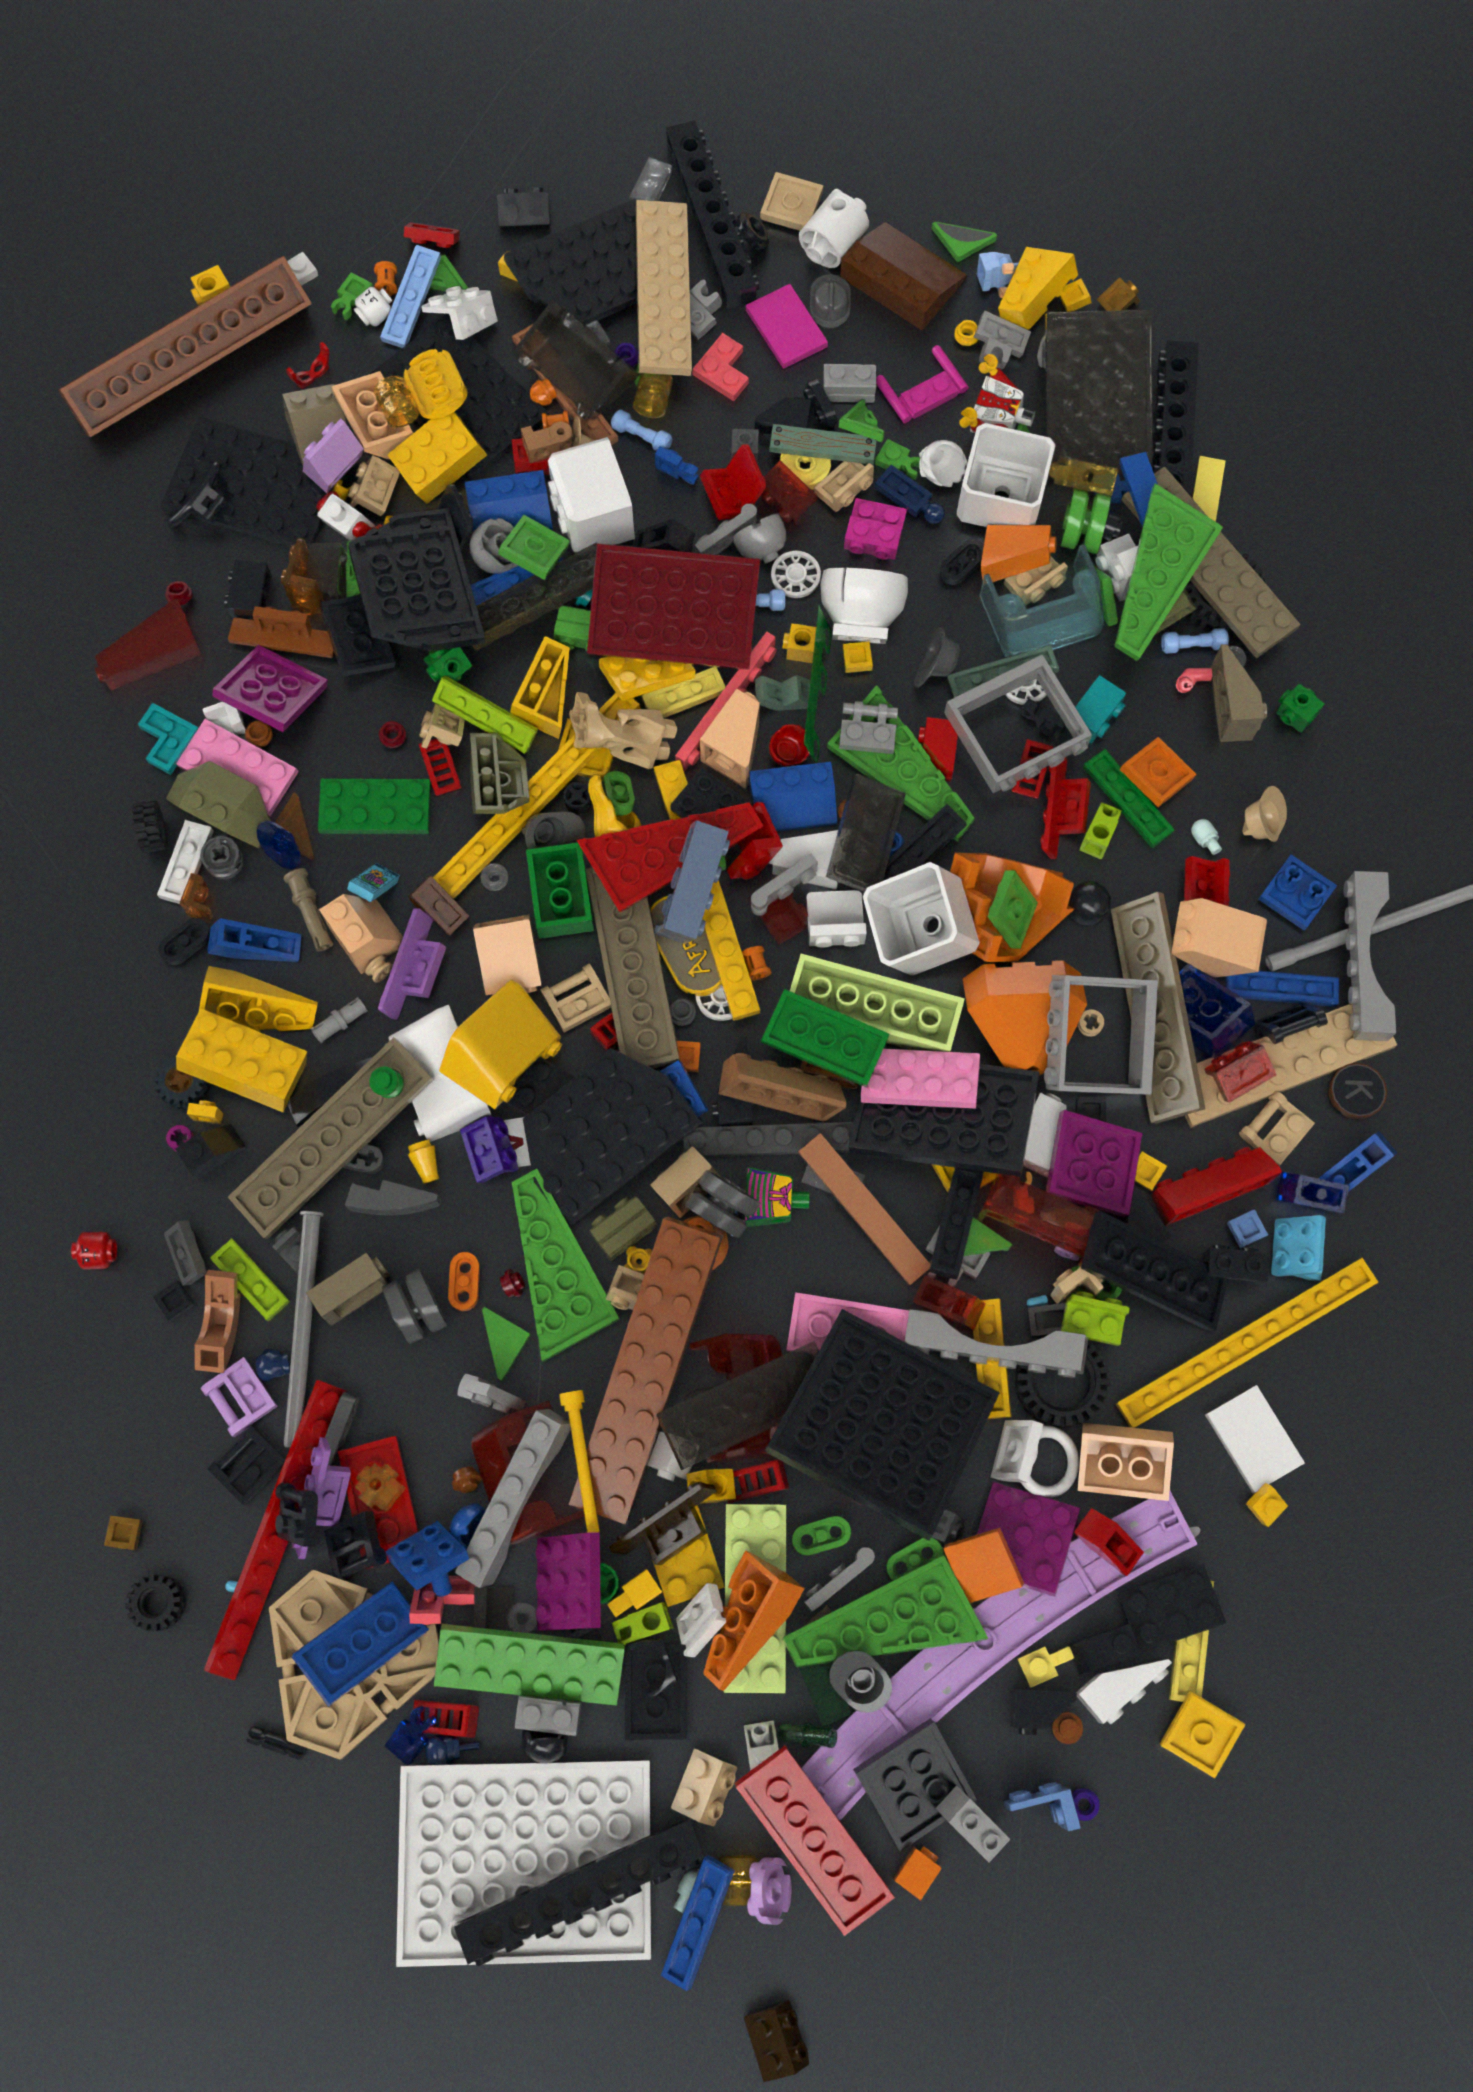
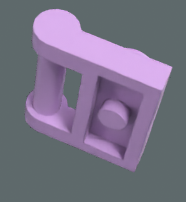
M245 1357L201 1387L204 1395L211 1398L228 1424L229 1428L227 1430L232 1437L238 1436L250 1425L278 1407ZM226 1384L245 1413V1416L241 1419H238L219 1390L222 1385Z

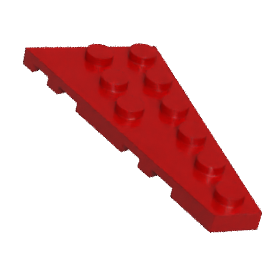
M749 802L699 815L694 814L676 820L671 819L634 827L621 832L602 834L601 836L589 839H579L577 842L619 913L671 883L677 867L682 868L683 863L679 862V857L689 828L695 821L729 831L727 835V840H730L729 848L760 831L764 826Z

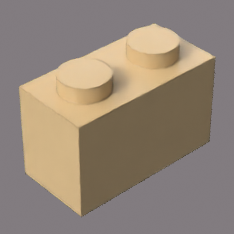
M692 1146L687 1152L681 1154L678 1160L666 1171L659 1174L650 1186L681 1218L690 1210L685 1204L692 1192H700L704 1195L708 1193L699 1184L704 1172L709 1170L718 1176L720 1175Z

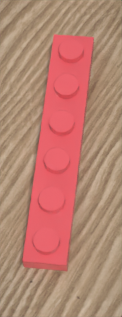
M769 632L764 634L751 652L750 669H739L675 755L676 761H681L684 772L689 765L694 766L699 760L700 738L735 690L738 689L743 693L747 692L746 688L750 682L755 683V679L760 676L762 672L761 667L764 663H769L775 656L777 651L775 648L776 637Z

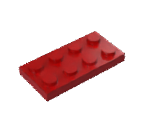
M392 1436L338 1451L341 1467H349L351 1471L347 1496L352 1517L364 1511H373L380 1547L386 1552V1550L397 1545L399 1542L419 1532L398 1437ZM365 1547L360 1549L361 1557L366 1556ZM387 1557L386 1562H385L384 1564H382V1565L391 1563V1562L388 1560V1557Z

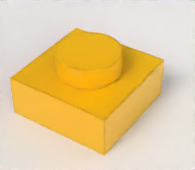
M1082 279L1065 285L1062 288L1063 292L1059 296L1067 313L1092 303L1091 296Z
M870 641L843 644L845 673L872 671Z
M200 1100L198 1104L189 1103L187 1115L193 1121L214 1124L222 1123L223 1113L216 1107L215 1103Z
M1142 1151L1138 1158L1135 1182L1153 1191L1167 1166Z
M1264 1483L1246 1503L1261 1524L1267 1527L1288 1507L1273 1486Z

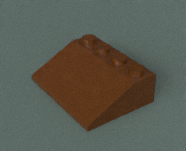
M884 222L857 240L843 256L840 277L923 331L964 282L967 274Z

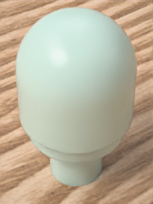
M1206 819L1197 820L1191 828L1193 837L1203 848L1208 847L1212 855L1219 853L1222 848L1217 842L1219 838L1218 832L1210 821Z
M693 1868L688 1870L678 1885L679 1888L676 1892L680 1896L673 1907L684 1913L699 1869Z

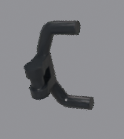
M210 460L208 462L209 470L202 483L183 507L175 514L168 515L167 522L169 524L178 526L194 510L211 523L214 522L218 511L228 503L226 499L211 489L221 470V463L219 461ZM206 496L213 500L207 508L201 504Z

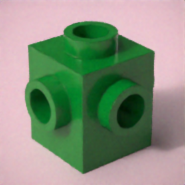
M460 647L429 651V655L423 659L428 665L427 673L435 682L440 681L443 676H447L457 682L462 678V674L472 667V664Z
M1298 684L1293 691L1287 689L1280 697L1278 702L1281 705L1276 714L1280 716V719L1285 724L1293 726L1302 733L1318 716L1325 703L1318 699L1311 689Z

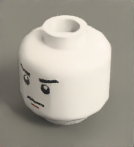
M369 287L355 299L356 308L354 311L366 326L369 324L378 326L388 317L391 310L389 304L392 302V299L383 288L378 291L375 287Z

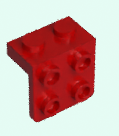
M748 444L740 446L726 468L706 469L700 474L701 481L718 520L735 518L741 513V509L745 504L754 505L766 488L765 478Z
M755 802L752 807L764 828L738 843L742 852L727 869L731 879L743 878L746 880L758 876L783 847L763 802Z

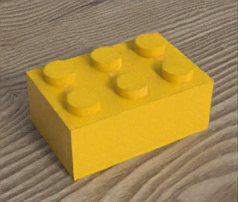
M453 412L443 418L430 419L387 454V456L415 494L428 504L442 493L448 484H453L484 459L487 453L456 412Z

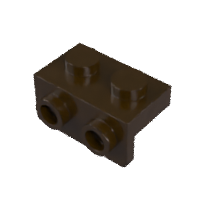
M789 2000L783 2001L777 2006L752 2012L744 2016L763 2082L795 2075L809 2065L808 2050L798 2028L797 2015L792 2009Z

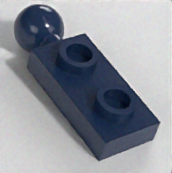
M890 465L875 482L874 488L900 507L906 508L907 512L915 518L923 511L925 519L931 524L940 523L944 519V507L936 502L929 503L932 499V493L894 466Z

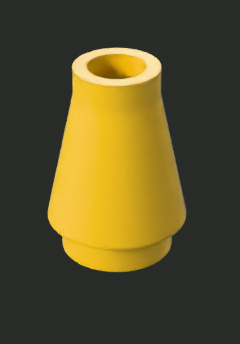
M425 1140L408 1146L410 1153L407 1155L421 1177L423 1184L440 1179L437 1171L435 1145L432 1146L430 1140Z

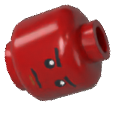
M83 1232L78 1237L77 1242L72 1243V1259L77 1260L79 1267L82 1269H106L110 1266L111 1262L116 1261L117 1242L115 1239H112L108 1232Z

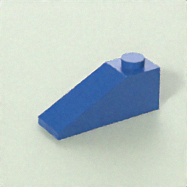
M220 918L210 927L208 954L234 959L298 962L302 934Z
M1378 1131L1307 1188L1323 1207L1327 1209L1398 1152Z

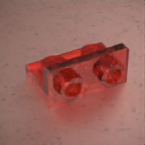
M780 460L764 476L766 488L761 494V498L768 505L773 503L778 507V514L787 523L792 521L797 526L801 522L799 517L818 497Z
M793 892L784 899L778 898L770 903L767 912L759 916L778 945L807 928L808 913L801 903L797 904L792 897Z
M1250 1041L1237 1045L1235 1051L1228 1055L1216 1057L1211 1061V1065L1204 1069L1207 1075L1213 1076L1224 1101L1228 1103L1277 1075L1264 1046Z

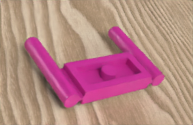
M939 345L932 348V353L944 371L903 392L900 397L896 395L883 375L876 377L877 386L904 424L912 418L915 419L957 397L959 393H964L969 388Z

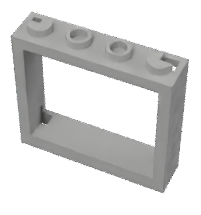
M1043 655L947 701L944 712L992 793L999 790L1007 791L1013 788L1017 781L1023 778L1031 779L1038 775L1041 769L1050 766V768L1055 767L1071 754L1076 756L1083 753L1088 748L1092 737L1090 730ZM1037 679L1064 721L1073 739L998 776L962 715Z
M1052 975V981L1049 985L1051 1004L1047 1015L1049 1039L1046 1042L1048 1059L1047 1068L1044 1072L1046 1089L1071 1092L1151 1095L1158 981ZM1070 985L1133 988L1128 1084L1065 1082Z

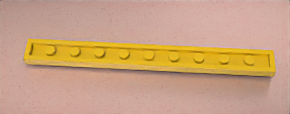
M615 693L599 711L606 718L619 720L618 709H641V707L633 698L621 701ZM574 734L528 781L529 802L504 814H495L433 877L435 881L455 899L515 838L522 828L525 827L528 820L533 815L538 814L602 748H575Z
M677 760L654 767V773L669 820L680 819L679 816L671 811L670 806L688 784L681 761ZM718 880L717 883L713 882L710 892L714 894L713 901L709 910L705 909L702 920L706 921L704 931L732 1019L735 1021L760 1014V1007Z
M1361 1258L1116 1403V1406L1129 1427L1135 1428L1379 1282L1364 1259Z

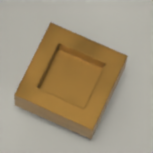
M110 1516L104 1546L137 1551L143 1520Z

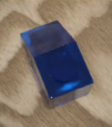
M1282 1172L1276 1200L1344 1214L1350 1185Z

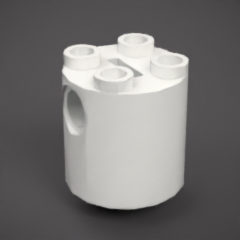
M834 189L799 232V241L806 255L813 262L828 268L837 267L841 263L843 256L869 228V219L865 212L866 204L860 198L853 199L841 190Z

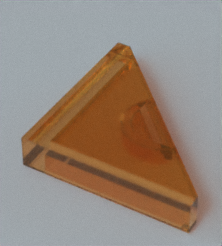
M293 793L267 835L270 839L313 860L315 856L299 797Z

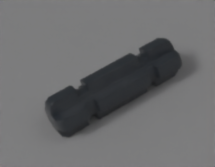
M256 1726L250 1728L246 1739L250 1744L256 1746L261 1744L264 1749L282 1755L289 1754V1757L297 1760L303 1759L307 1750L306 1747L287 1741L286 1736L271 1731L266 1733L265 1729Z

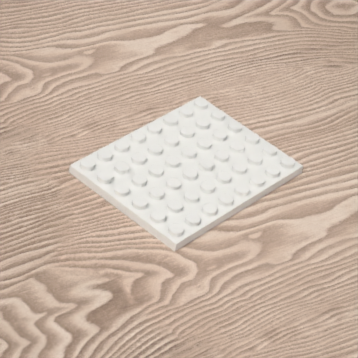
M650 1761L401 1766L396 1967L476 1965L475 1962L467 1964L454 1929L455 1923L649 1836ZM643 1857L635 1858L631 1863V1871L636 1875L644 1874L648 1870V1861ZM607 1871L601 1878V1882L606 1888H614L620 1880L618 1873L615 1871ZM650 1881L641 1885L642 1891L631 1897L624 1898V1895L621 1894L612 1898L613 1904L603 1910L595 1912L593 1907L582 1912L583 1918L572 1924L566 1925L562 1921L553 1925L554 1931L544 1937L536 1939L534 1934L523 1939L524 1945L511 1952L506 1953L505 1948L494 1952V1959L485 1964L651 1960ZM578 1884L573 1888L572 1896L576 1901H585L590 1896V1889L585 1884ZM550 1897L543 1902L542 1907L546 1914L555 1915L561 1909V1903L558 1899ZM519 1911L513 1916V1923L518 1928H526L531 1923V1916L526 1911ZM493 1924L488 1925L483 1930V1935L489 1942L499 1940L502 1935L500 1928Z

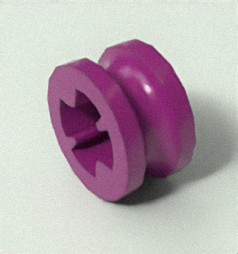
M173 1126L166 1134L167 1144L174 1151L179 1147V1144L174 1141L175 1137L178 1138V1133L182 1132L187 1137L186 1141L194 1137V1134L186 1126Z

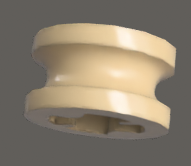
M383 955L373 959L365 970L368 976H373L372 979L375 983L387 977L393 967L391 962H385L386 958Z
M1094 1009L1084 1011L1078 1022L1080 1032L1086 1036L1098 1035L1104 1026L1102 1014ZM1087 1017L1089 1020L1090 1017H1094L1098 1028L1095 1029L1093 1026L1091 1030L1087 1029V1022L1084 1019Z

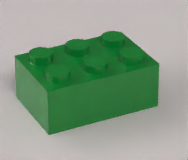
M578 842L527 849L526 855L533 908L539 939L594 931L584 855Z

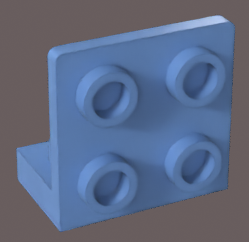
M1056 1782L1038 1786L1040 1792L1032 1794L1027 1790L1009 1793L1010 1799L1003 1801L1004 1807L1010 1811L1053 1801L1054 1803L1049 1804L1054 1823H1058L1061 1828L1067 1831L1081 1828L1071 1790Z

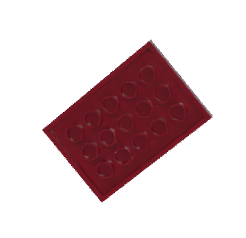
M597 544L587 654L749 670L760 559Z

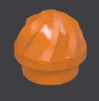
M548 379L537 380L530 388L531 400L540 405H549L557 397L555 389Z

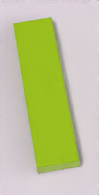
M447 676L441 678L432 699L433 702L485 732L498 733L505 743L524 754L529 751L538 731V728Z

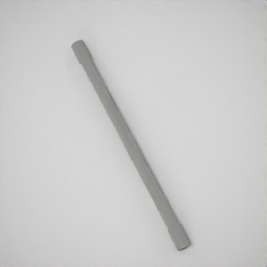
M1473 884L1378 917L1374 921L1371 935L1473 899ZM1349 928L1303 945L1287 948L1265 956L1266 966L1270 972L1292 965L1299 960L1346 944Z

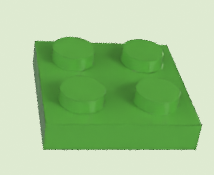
M523 515L501 544L498 554L545 580L567 550L570 540Z
M1005 870L987 917L1010 948L1021 949L1038 902L1016 871Z

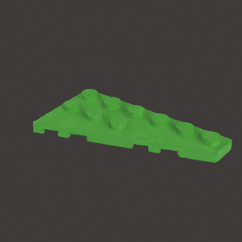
M877 685L863 700V705L879 706V703L887 704V707H893L883 697L882 691ZM851 715L847 720H853V715ZM862 715L861 717L863 722L877 723L878 717ZM898 716L897 719L886 718V724L896 725L893 754L839 749L841 728L827 743V748L929 821L948 804L967 824L953 838L955 841L958 842L974 822V816L958 794L953 792L945 781L944 775L940 770L936 769L930 761V756L908 726L904 725Z
M535 1169L513 1181L512 1188L541 1360L545 1362L620 1319L611 1302L606 1300L607 1295L551 1193L545 1191L543 1187L544 1180L538 1169ZM533 1177H535L536 1180L538 1181V1183H539V1185H540L542 1191L544 1192L546 1198L544 1197V1195L542 1194V1192L539 1190V1188H538V1187L536 1186V1184L534 1183Z
M944 1555L783 1637V1641L796 1667L834 1662L842 1654L854 1650L866 1652L870 1656H879L988 1639Z

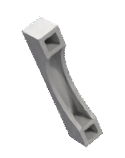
M1354 871L1350 878L1345 881L1343 889L1344 897H1348V907L1345 910V923L1349 924L1346 949L1350 950L1347 975L1351 977L1352 987L1349 988L1348 1001L1353 1005V1014L1350 1015L1349 1027L1351 1031H1354V1040L1389 1041L1396 1034L1395 1005L1388 999L1377 982L1371 965L1369 951L1370 935L1374 921L1381 908L1389 900L1388 872Z
M910 1309L905 1342L928 1355L929 1351L941 1353L940 1357L944 1359L958 1360V1356L970 1357L969 1362L987 1365V1360L999 1362L998 1366L1003 1368L1016 1369L1017 1365L1028 1366V1371L1046 1373V1369L1057 1370V1375L1075 1378L1076 1373L1084 1374L1088 1338L1083 1334L1054 1331L1046 1337L1028 1344L995 1346L975 1341L961 1334L950 1326L939 1313Z
M550 1409L535 1411L466 1549L469 1560L457 1567L455 1571L457 1575L478 1588L494 1584L507 1558L512 1534L523 1508L541 1476L561 1450L571 1430L569 1420Z

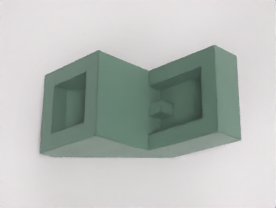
M796 675L783 682H779L765 676H760L755 679L756 698L760 702V706L775 711L807 709L811 680Z

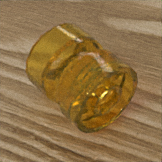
M640 373L638 390L635 393L633 402L635 411L648 418L663 417L666 414L668 396L672 389V376Z
M389 376L376 384L374 395L379 406L382 408L389 426L401 428L417 419L419 415L418 406L403 377Z
M733 1855L719 1857L720 1862L735 1870L722 1905H747L748 1899L751 1896L752 1882L749 1871L751 1864L758 1862V1856Z

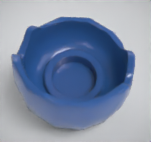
M477 1503L469 1504L459 1509L450 1524L449 1533L465 1549H467L486 1511L483 1506Z

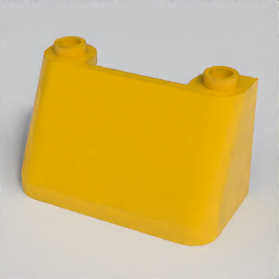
M510 980L454 1031L448 1042L439 1072L496 1109L503 1101L506 1103L510 1101L516 1092V1088L513 1087L516 1079L540 1056L547 1059L549 1056L553 1058L557 1055L562 1047L560 1042L561 1036L525 989L514 980Z

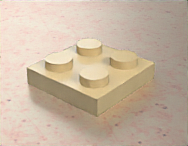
M775 172L760 212V219L801 231L816 212L823 194L824 185Z

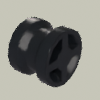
M574 782L565 788L563 795L565 806L569 812L579 816L584 815L591 809L592 801L587 785L581 782Z

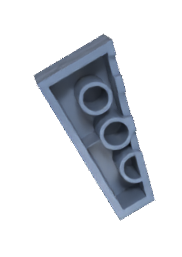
M695 821L691 824L679 857V862L683 863L682 868L677 867L670 884L674 892L669 894L667 900L664 901L661 912H663L665 918L662 925L656 924L654 930L656 935L683 944L695 940L697 936L701 937L706 923L702 918L705 909L709 910L714 894L710 893L713 882H718L722 867L718 865L721 856H725L729 848L730 840H727L729 831L700 821Z

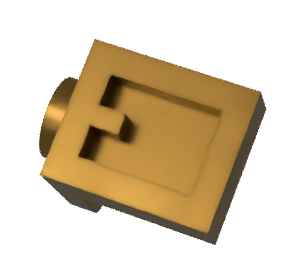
M1119 277L1097 298V301L1115 320L1133 302L1136 305L1140 302L1136 295L1139 290L1130 280L1125 283Z

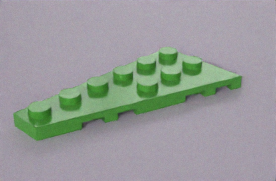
M1156 483L1151 490L1114 646L1136 661L1144 653L1223 526Z

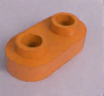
M469 1252L458 1253L452 1258L450 1263L448 1299L450 1304L458 1311L471 1310L475 1307L479 1298L480 1264L477 1258ZM464 1264L471 1265V1269L467 1273L461 1272V1267ZM463 1292L469 1294V1299L465 1302L459 1301V1296Z

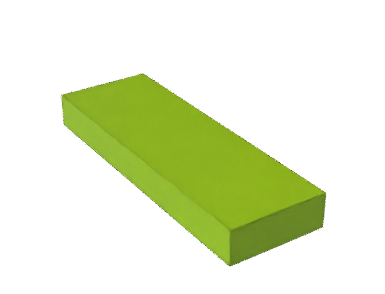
M232 1238L210 1257L221 1271L237 1273L238 1290L268 1322L290 1302Z

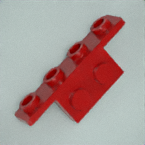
M1066 757L1059 765L1052 768L1049 766L1051 774L1050 784L1046 786L1048 804L1047 809L1043 813L1045 832L1041 836L1040 843L1042 850L1050 859H1057L1060 834L1086 833L1091 782L1088 778L1065 780L1067 769Z

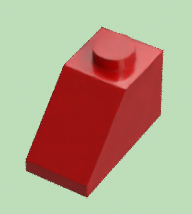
M927 717L925 727L920 726L918 741L923 743L922 747L930 756V761L937 770L941 771L945 781L951 782L958 735L949 720Z
M1092 1508L1074 1531L1088 1548L1126 1577L1144 1554V1551L1118 1523Z

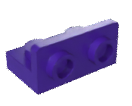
M486 1116L460 1129L477 1183H484L504 1172L519 1170L517 1155L512 1148L508 1136V1127L501 1117Z

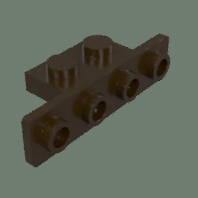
M702 1482L690 1485L686 1488L685 1494L664 1503L663 1509L658 1513L644 1517L640 1520V1525L635 1529L621 1533L616 1538L617 1541L609 1546L611 1553L625 1555L645 1542L654 1564L662 1565L707 1534L695 1506L717 1492L715 1486Z

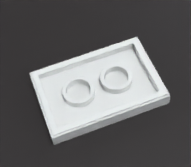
M1257 1385L1205 1415L1252 1493L1257 1492L1264 1483L1270 1484L1305 1463Z

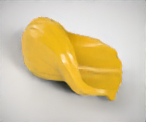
M596 774L590 778L588 792L594 808L595 837L641 826L640 819L633 811L623 816L616 815L612 802L604 793L600 776Z

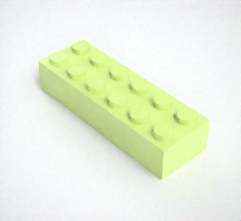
M800 954L790 991L889 1033L887 1044L919 1051H951L965 998L805 954Z
M726 1504L725 1607L728 1605L732 1589L728 1588L731 1576L745 1551L751 1552L786 1573V1505ZM786 1621L729 1684L724 1693H786V1645L783 1641V1637L786 1636Z

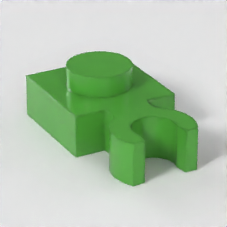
M351 272L337 291L339 298L332 302V312L336 314L339 309L345 308L342 314L344 319L348 320L352 315V307L356 306L355 299L369 287H373V284Z
M887 439L875 458V465L885 470L892 465L898 470L904 471L912 480H916L918 472L913 470L912 467L919 468L920 458H910V449Z

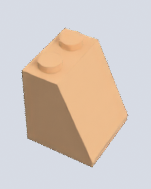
M736 689L700 738L701 762L746 789L749 785V771L752 768L759 728L760 702L751 693H743Z
M342 894L319 909L330 931L360 974L365 972L369 963L377 956L383 955L387 958L398 951L403 936L377 899L369 902L362 897Z
M1203 898L1182 901L1178 911L1172 954L1213 978L1259 972L1267 919Z
M530 914L475 924L473 931L485 994H492L493 996L510 980L520 984L527 993L537 991L536 986H541L542 981Z

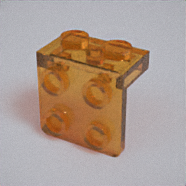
M298 538L296 544L290 548V562L288 567L282 571L281 584L284 585L286 596L289 598L293 609L300 610L308 615H313L314 613L322 615L320 602L324 601L318 582L308 578L312 568V559L305 539Z

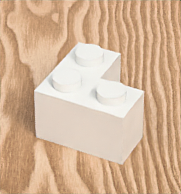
M1129 534L1100 545L1096 557L1098 569L1111 577L1113 592L1116 594L1119 602L1126 599L1138 546H1135Z

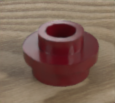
M182 581L173 582L166 588L165 597L171 605H185L193 596L191 588Z
M395 721L383 724L379 730L381 743L388 748L401 746L406 739V731L403 725ZM391 733L398 734L397 737L393 739L388 738V736Z
M511 1269L506 1270L505 1275L500 1277V1283L505 1294L509 1298L523 1295L522 1288L525 1287V1283L520 1273H514Z

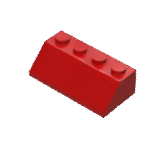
M1245 1147L1234 1153L1235 1157L1225 1161L1224 1157L1208 1163L1209 1168L1199 1171L1198 1167L1183 1173V1178L1173 1182L1172 1178L1156 1184L1157 1189L1151 1194V1197L1164 1225L1167 1226L1268 1185L1282 1173V1170L1261 1147L1251 1150L1250 1147Z

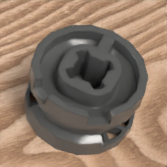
M226 836L210 838L201 849L200 858L202 864L217 879L232 878L240 872L243 866L241 851L237 844Z

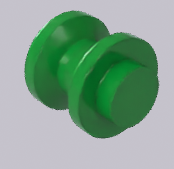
M386 1066L375 1069L369 1079L371 1089L384 1098H395L404 1088L402 1075Z

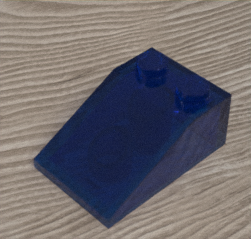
M1187 964L1179 972L1192 1042L1197 1048L1217 1060L1255 1025L1252 1005L1197 968Z

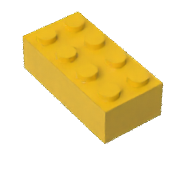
M201 1008L176 1055L177 1070L281 1112H284L307 1062V1051Z

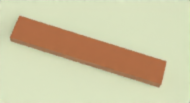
M534 324L512 336L514 344L540 379H548L557 395L555 399L564 411H568L570 419L574 421L576 416L579 417L582 434L593 440L608 437L611 445L619 441L618 435Z
M821 1133L798 1151L800 1156L908 1285H911L929 1270L930 1263Z

